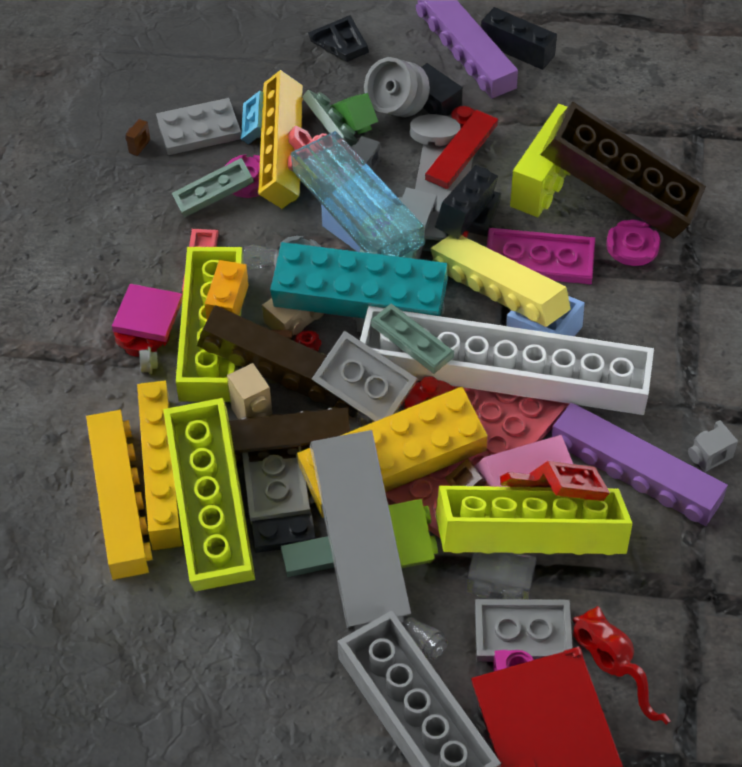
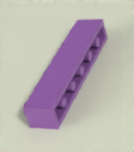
M418 0L416 11L419 17H423L431 31L440 37L442 44L447 46L453 53L454 58L462 63L468 75L473 76L478 82L482 91H485L492 99L517 89L518 69L457 0Z
M572 402L553 425L552 437L562 435L568 452L581 458L584 463L594 465L605 471L610 477L620 479L631 485L636 491L655 498L662 505L679 511L691 521L707 526L723 502L727 484Z

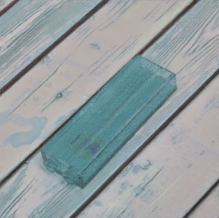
M336 131L291 152L293 172L365 253L402 257L425 245L424 225Z

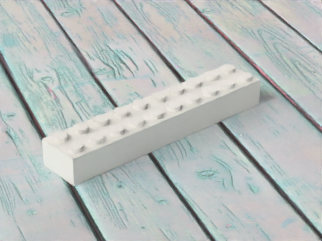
M368 306L360 341L415 376L419 381H422L424 377L433 376L437 380L447 382L452 386L568 404L572 402L581 406L644 415L654 348L402 311L454 351V358L433 374L371 326V319L385 308Z

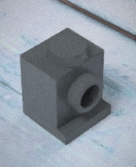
M361 136L357 144L352 145L350 151L344 153V167L354 169L356 177L359 176L364 180H368L380 161V142Z

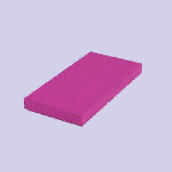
M489 228L486 248L553 281L592 284L595 237Z

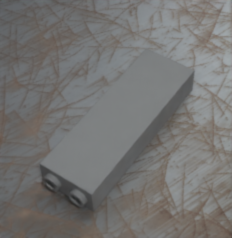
M372 430L311 441L310 450L347 628L355 627L356 631L390 611H393L399 621L404 623V616L410 615L411 611Z

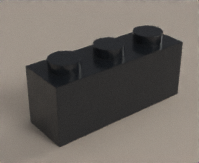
M495 7L481 21V28L503 53L541 70L555 57L557 34Z
M475 165L442 202L435 228L459 239L490 203L499 176L484 167Z

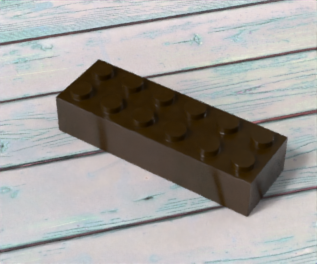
M572 102L558 118L540 154L673 239L691 224L706 188L705 185L575 102Z

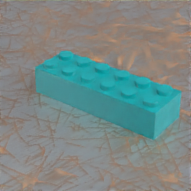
M281 242L270 292L273 306L279 308L365 319L368 306L386 308L388 305L393 304L401 311L441 316L448 281L447 263Z

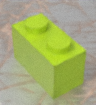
M422 499L388 505L401 568L432 562L435 559L434 554H438V547L435 536H430L427 524H431L429 507L423 506Z

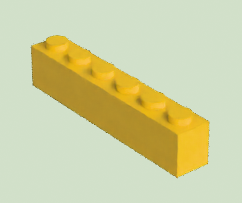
M280 70L268 79L263 86L258 194L283 209L291 202L296 201L300 195V174L288 169V157L293 151H296L289 143V132L294 126L301 128L303 85Z
M165 380L137 384L147 521L152 550L182 547L181 522L163 409L170 408L167 383Z
M121 409L88 415L86 420L107 559L112 580L149 573L147 561L153 560L150 542L144 543L143 535H148L146 518L139 516V510L144 509L141 492H135V485H140L137 467L131 468V461H136L133 443L127 444V438L132 437L129 420L123 421Z

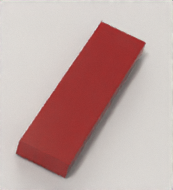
M475 110L427 170L425 180L448 189L498 126V118Z

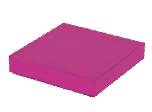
M129 284L112 324L113 332L166 342L183 302L182 293Z

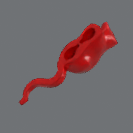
M599 606L580 616L573 617L572 621L575 624L573 637L591 653L597 666L611 675L621 677L628 674L632 676L637 683L638 702L641 711L650 720H662L668 725L671 722L665 713H656L650 706L647 676L640 666L631 663L634 657V647L629 637L606 619Z

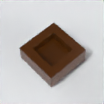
M138 119L133 127L127 130L125 139L130 154L138 156L151 140L147 121Z
M468 458L445 477L450 486H484L487 484V481Z

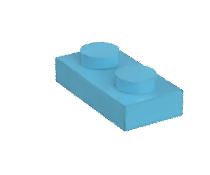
M258 91L243 103L241 140L247 144L261 137L263 92Z

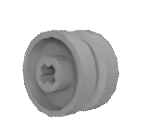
M392 57L380 59L373 64L366 75L364 92L368 93L372 106L377 112L404 118L415 115L423 108L428 99L430 89L428 77L420 66Z

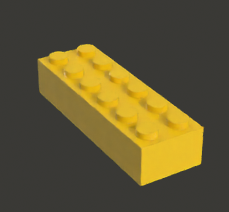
M463 387L343 434L347 435L372 430L385 492L487 451L488 438ZM308 448L297 453L299 468L322 518H324L311 450Z

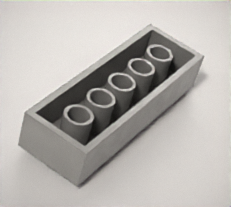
M393 611L338 640V658L412 767H501V762Z

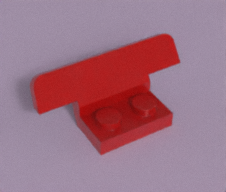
M547 461L529 474L507 472L500 476V485L551 487L555 495L561 497L604 501L610 493L596 467Z

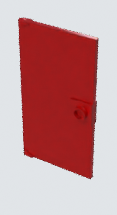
M580 647L571 648L560 653L471 678L496 757L501 762V767H623Z

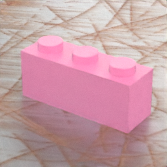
M558 435L484 457L475 467L487 481V484L484 486L508 487L500 485V476L507 472L529 474L547 461L573 464L562 435Z

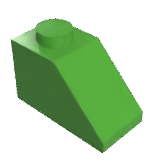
M368 93L352 96L330 105L343 116L341 119L343 123L349 125L358 134L371 130V124L378 122Z

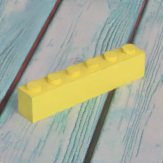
M449 235L431 247L432 261L447 263V274L449 277L472 288L476 292H480L491 300L501 303L510 310L524 315L531 321L547 327L571 310L566 286L462 235L459 239Z

